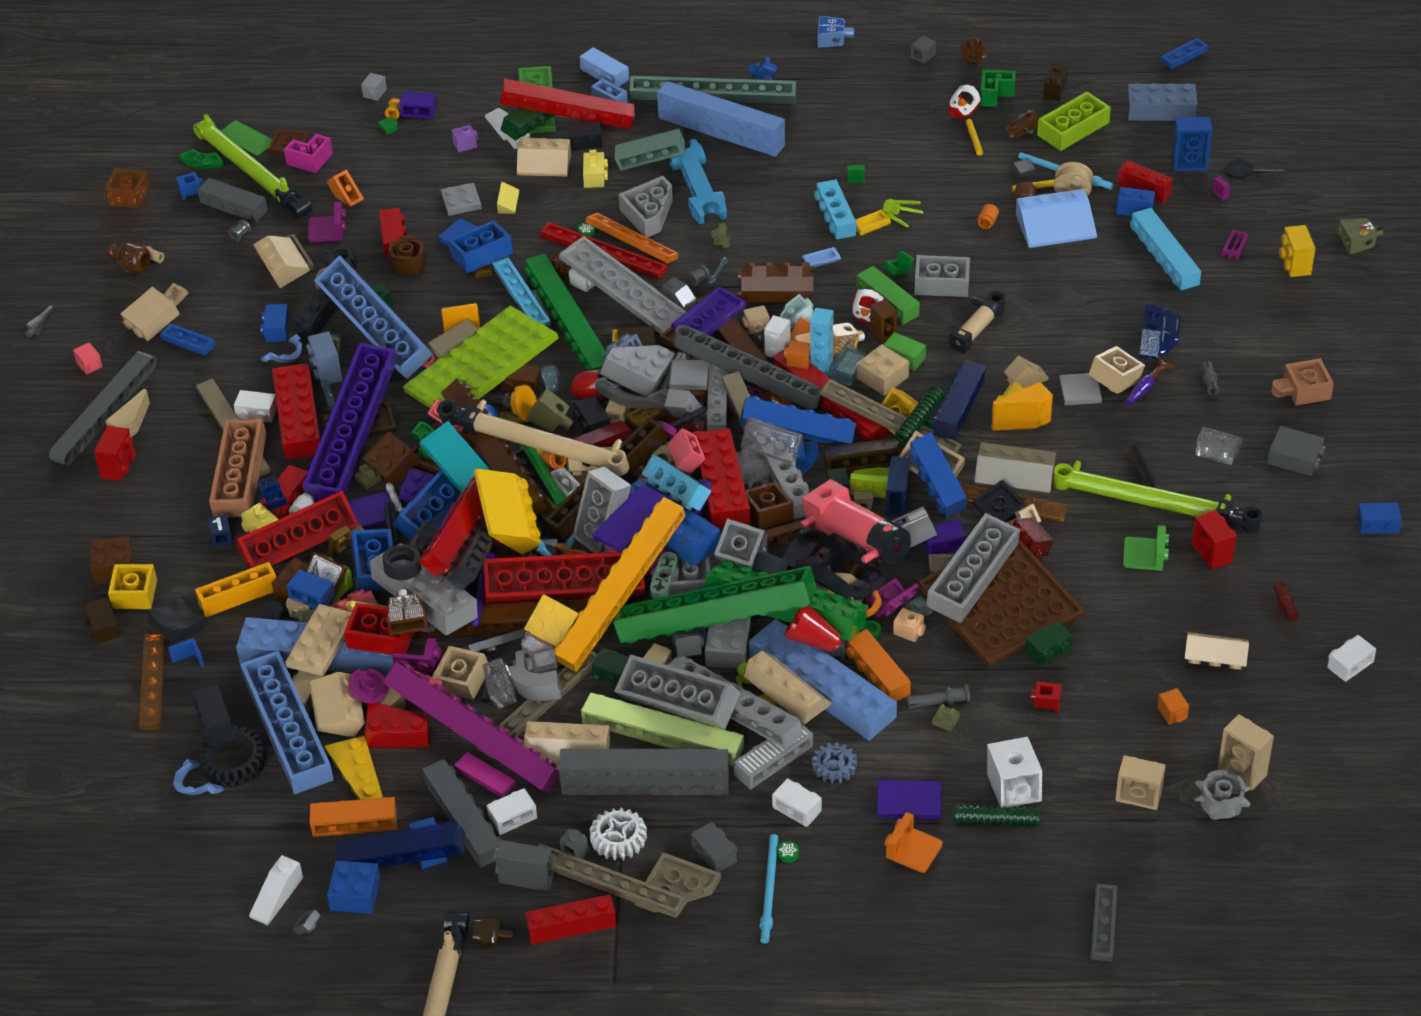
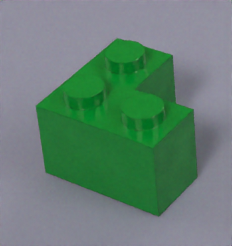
M982 70L980 106L997 107L998 96L1014 97L1016 71Z

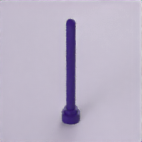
M489 551L486 559H495V554ZM484 563L481 567L476 593L478 618L471 621L473 627L479 625L485 594Z

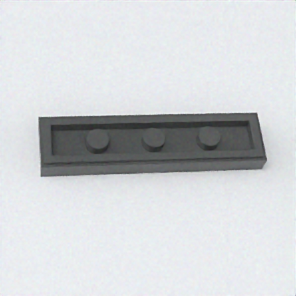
M1096 884L1091 944L1092 960L1113 962L1118 888L1116 885Z

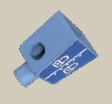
M819 16L818 48L843 46L844 37H854V28L845 27L844 19Z

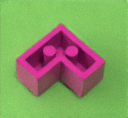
M315 134L308 143L293 139L284 148L287 165L316 173L333 154L331 139L319 134Z

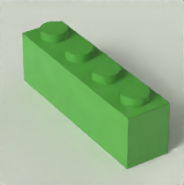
M874 266L857 275V289L873 290L884 297V300L887 299L897 311V321L902 325L919 316L920 302Z

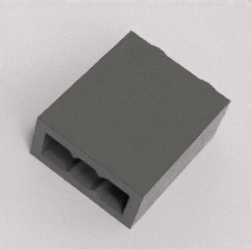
M1280 426L1269 450L1267 464L1312 476L1314 469L1318 470L1321 462L1319 458L1323 457L1326 451V446H1323L1324 438Z
M501 840L500 846L495 849L493 860L496 861L495 873L498 874L499 883L549 892L554 877L552 850L545 847Z

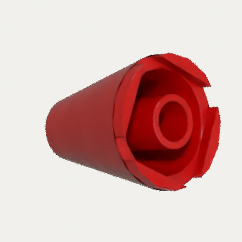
M811 606L799 608L792 622L789 623L784 636L789 640L827 652L837 651L842 643V640H840L841 635Z

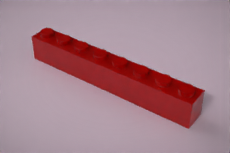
M505 78L500 91V104L589 122H600V124L629 130L635 117L634 104Z
M784 350L772 356V364L809 381L821 389L831 379L811 363L808 369L787 366ZM821 395L819 406L834 418H848L851 422L856 423L854 433L863 441L882 440L888 436V428Z
M475 476L470 479L418 561L434 577L441 573L446 574L452 567L450 563L454 562L459 556L458 552L465 546L464 542L472 534L470 532L478 525L477 521L484 515Z

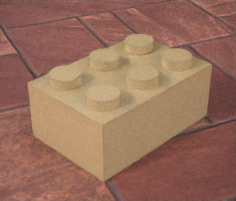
M1238 714L1224 728L1218 769L1228 770L1227 773L1229 774L1236 773V777L1239 775L1244 781L1245 786H1250V790H1253L1267 776L1274 736L1267 730L1254 724L1251 720Z

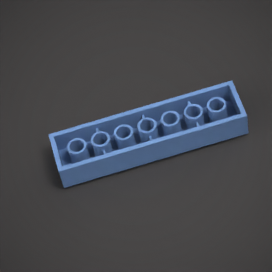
M669 81L657 92L659 119L774 157L785 146V119Z
M340 255L314 280L375 346L395 349V368L405 378L408 379L433 355L428 347Z
M246 617L236 646L239 662L244 663L279 651L286 666L288 656L308 623ZM344 639L327 671L353 673L359 669H362L361 671L373 669L380 672L383 676H387L394 665L393 655L349 649L346 647Z
M778 619L772 621L749 640V657L752 658L760 651L773 655L832 702L831 706L825 709L827 712L868 741L896 718L897 701L823 650L787 639L784 633L788 626Z
M276 651L241 663L244 681L293 793L297 794L333 781L329 760L280 652Z

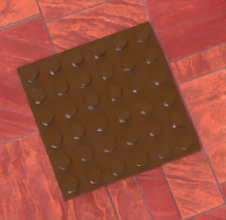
M1019 539L1016 548L962 623L945 615L943 616L989 668L1024 649L1026 637L1056 621L1066 626L1083 617L1085 610ZM945 567L918 581V588L926 597L929 589Z

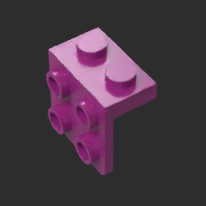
M334 202V216L309 218V242L343 240V230H346V222L344 220L346 219V210L342 209L341 202Z
M894 578L878 589L881 606L875 614L879 619L884 615L888 617L899 606H905L917 594L916 590L919 585L916 583L905 590L900 582ZM872 595L865 599L870 608L875 602V598Z
M434 638L427 639L423 656L393 653L392 656L394 663L403 664L407 662L414 667L415 671L430 677L433 676L443 658L441 647L438 646Z

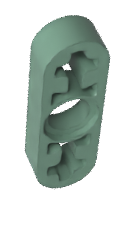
M664 552L660 556L650 585L651 596L654 599L665 597L669 594L678 567V557L674 552ZM663 573L669 574L667 578L659 577Z

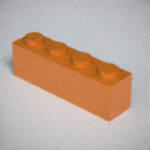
M867 629L858 633L851 641H847L845 652L848 658L854 660L858 670L867 676L869 683L895 701L910 695L911 681Z
M395 797L310 804L312 836L397 830Z

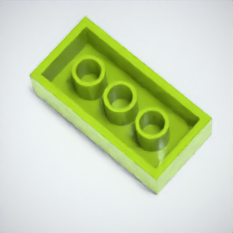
M1085 92L1039 118L1037 135L1062 151L1109 124L1111 107L1089 92Z

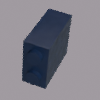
M891 456L886 488V516L900 517L906 514L910 487L911 458Z

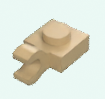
M1029 504L1015 512L1017 518L1007 523L1016 528L1021 526L1022 530H1026L1041 522V519L1034 504Z

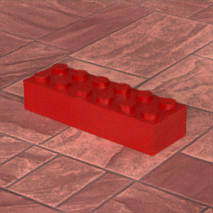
M309 364L273 368L272 373L285 460L314 456L321 439Z
M730 428L692 433L696 435L705 456V460L697 468L699 479L712 482L710 486L711 493L705 502L710 523L719 529L724 528L727 519L750 525V507Z
M342 490L237 538L234 542L247 569L267 562L274 566L328 541L332 533L345 525L351 530L359 526Z

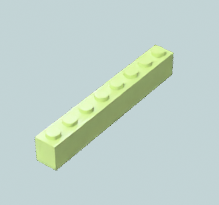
M590 693L581 710L583 724L609 725V731L671 749H728L729 765L734 766V761L741 756L744 750V735L701 724L697 721L687 720L679 716L662 713L658 710L644 708L640 705L626 703L622 700H615L604 695Z

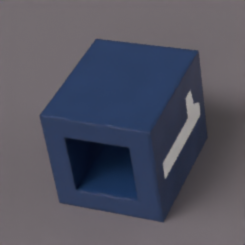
M227 515L207 518L213 547L233 544Z

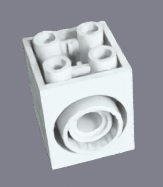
M1023 737L987 744V776L1000 808L1042 801V769L1029 738Z

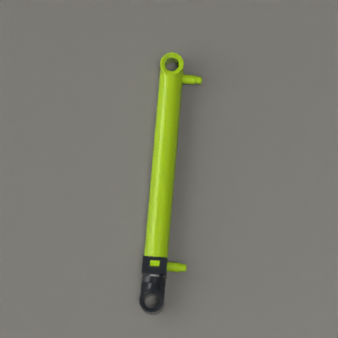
M208 114L204 115V120L193 125L194 132L199 139L208 141L274 196L278 205L283 209L288 208L295 219H299L312 212L313 209L310 201L305 196L300 198L296 193V188L287 183L286 178L281 177L278 179L221 132L215 126L212 119L209 118Z
M1079 460L1075 461L1073 467L1061 463L1054 468L1053 485L1059 490L1071 488L1194 517L1217 510L1220 516L1225 518L1227 525H1229V522L1230 525H1241L1242 530L1247 533H1256L1260 530L1262 520L1261 509L1255 506H1248L1244 509H1240L1237 506L1233 508L1234 501H1231V495L1226 494L1224 499L1220 498V501L1216 502L1079 471L1081 467Z

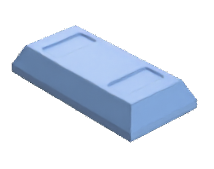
M835 247L802 256L804 262L810 263V266H813V268L835 263L841 259Z

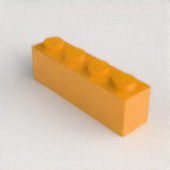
M267 562L195 589L198 604L206 618L273 593L272 581L276 578V574L270 563Z

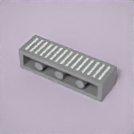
M801 724L803 735L787 749L768 739L734 761V775L751 790L812 748L813 733Z

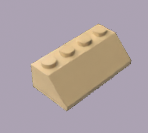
M760 651L748 660L744 677L791 715L796 716L801 723L806 724L831 706V701L773 655Z
M527 721L524 746L528 749L530 747L535 748L541 752L540 757L545 760L546 758L553 760L557 763L556 767L559 769L560 749H609V725Z

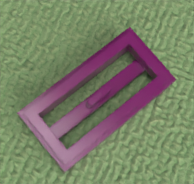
M1232 230L1221 256L1225 257L1227 254L1228 258L1235 256V259L1239 260L1249 239V234ZM1238 235L1232 249L1228 250L1233 241L1234 236ZM1244 237L1243 240H1242V242H1241V244H1240V246H1239V248H1238V250H1237V252H1236L1235 250H1236V248H1237V246H1238V244H1239L1241 238Z

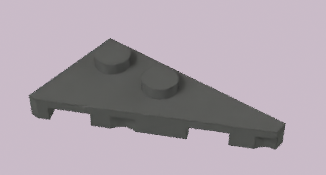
M524 629L467 645L461 647V649L478 653L484 649L485 653L496 650L497 645L526 637Z

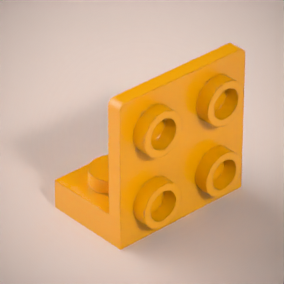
M476 303L441 309L444 333L466 319L480 329L478 306Z

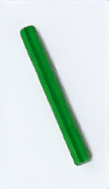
M521 444L522 449L557 506L560 505L566 498L536 448Z

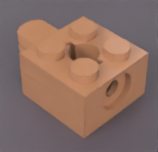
M1321 358L1285 364L1283 378L1273 380L1271 392L1277 398L1291 396L1296 406L1330 400L1334 383Z

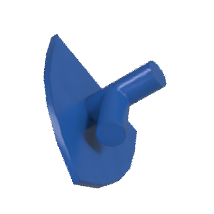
M797 435L796 443L787 444L789 455L794 457L796 468L800 469L802 474L808 472L817 461L818 442H804V436Z

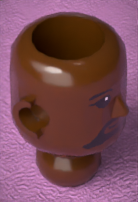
M135 241L133 243L125 242L120 246L110 244L106 250L107 257L111 260H116L118 266L130 274H134V272L142 273L150 264V251L143 244Z

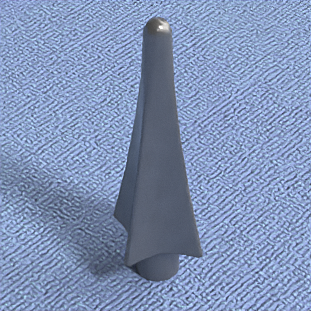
M49 306L39 316L26 324L28 330L25 334L27 337H32L33 334L39 336L53 306Z

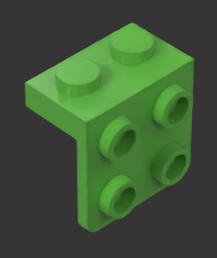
M1158 526L1156 539L1126 537L1123 566L1125 568L1163 571L1164 560H1168L1169 549L1165 548L1169 544V534H1165L1166 526Z

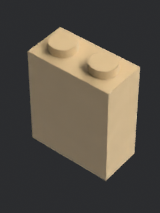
M151 287L125 309L121 316L124 319L123 324L127 329H133V332L139 338L143 337L149 341L180 313L172 301L154 287Z

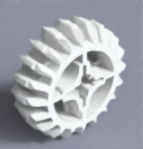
M621 807L619 811H616L614 808L611 812L605 810L604 816L598 814L597 820H593L590 827V842L594 851H598L599 856L605 855L606 859L613 857L614 861L621 857L624 861L625 856L632 858L633 853L639 854L640 848H644L647 839V829L643 819L639 818L637 812L632 814L630 809L625 812Z

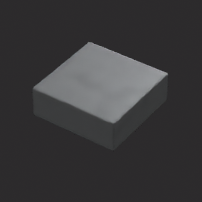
M1030 159L1013 163V168L1019 177L1036 173V168Z

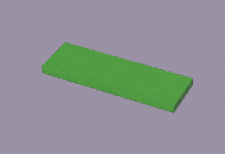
M551 66L518 69L520 82L553 88ZM555 116L549 118L544 124H540L535 130H531L528 133L556 132Z

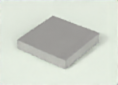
M672 359L670 389L707 390L709 363L704 360Z
M1089 373L1059 375L1064 405L1101 403L1102 397L1098 382L1088 375Z

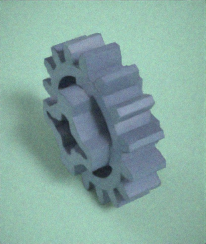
M838 742L835 743V746L827 743L826 748L821 745L820 751L815 750L814 757H812L813 772H816L817 777L823 776L824 782L830 779L831 784L835 780L842 783V778L849 780L850 775L855 774L857 755L853 754L852 748L847 750L846 744L840 747Z

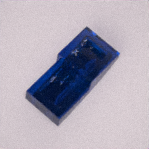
M275 476L257 481L258 488L269 510L288 505L280 483Z

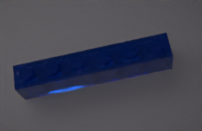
M965 360L962 367L959 366L957 377L954 376L952 386L948 387L947 396H944L942 400V406L938 407L937 417H933L932 427H934L935 436L956 440L984 383L985 364Z
M450 821L445 824L427 825L426 827L415 829L408 828L403 831L368 835L355 839L349 838L338 841L336 861L378 864L379 868L463 855L465 831L458 821Z

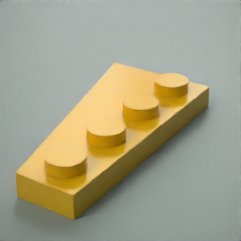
M365 736L324 746L328 756L330 755L334 765L340 770L342 777L348 782L358 800L383 798Z

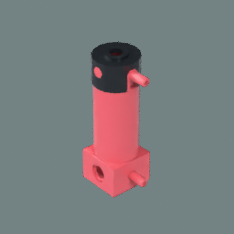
M830 479L802 497L806 519L800 522V526L802 528L810 526L811 529L824 531L828 536L835 533L868 552L862 556L864 563H868L876 557L888 565H894L899 563L908 553L911 545L910 533L892 521L886 520L851 501L848 488Z

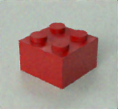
M106 427L94 451L101 478L122 481L125 474H128L130 464L136 457V451L132 444L133 438L130 436L129 428Z
M1217 510L1195 517L1192 545L1211 570L1232 563L1237 537L1235 531L1227 525L1225 518L1220 516Z

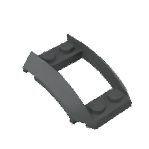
M605 376L597 379L595 382V391L619 405L635 409H666L665 402L670 386L666 388L657 387L652 394L645 397Z

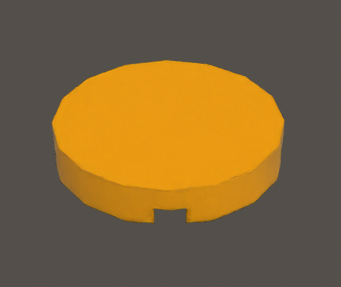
M517 386L514 388L515 392L511 394V409L518 416L517 419L519 421L529 422L526 420V417L537 401L536 396L529 386Z

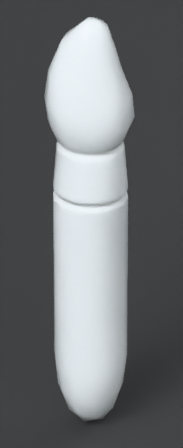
M387 483L386 491L389 493L391 501L395 504V509L400 512L402 505L395 488L391 483Z

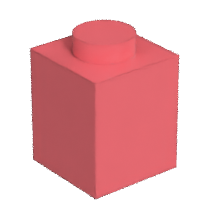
M90 343L73 350L76 363L86 375L102 368L100 355Z

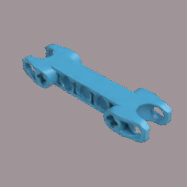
M696 139L689 140L690 147L684 150L683 155L669 158V165L672 171L681 170L693 196L688 198V206L692 217L698 224L705 223L704 216L708 213H715L721 219H727L725 196L722 191L713 192L701 166L706 164L703 148Z

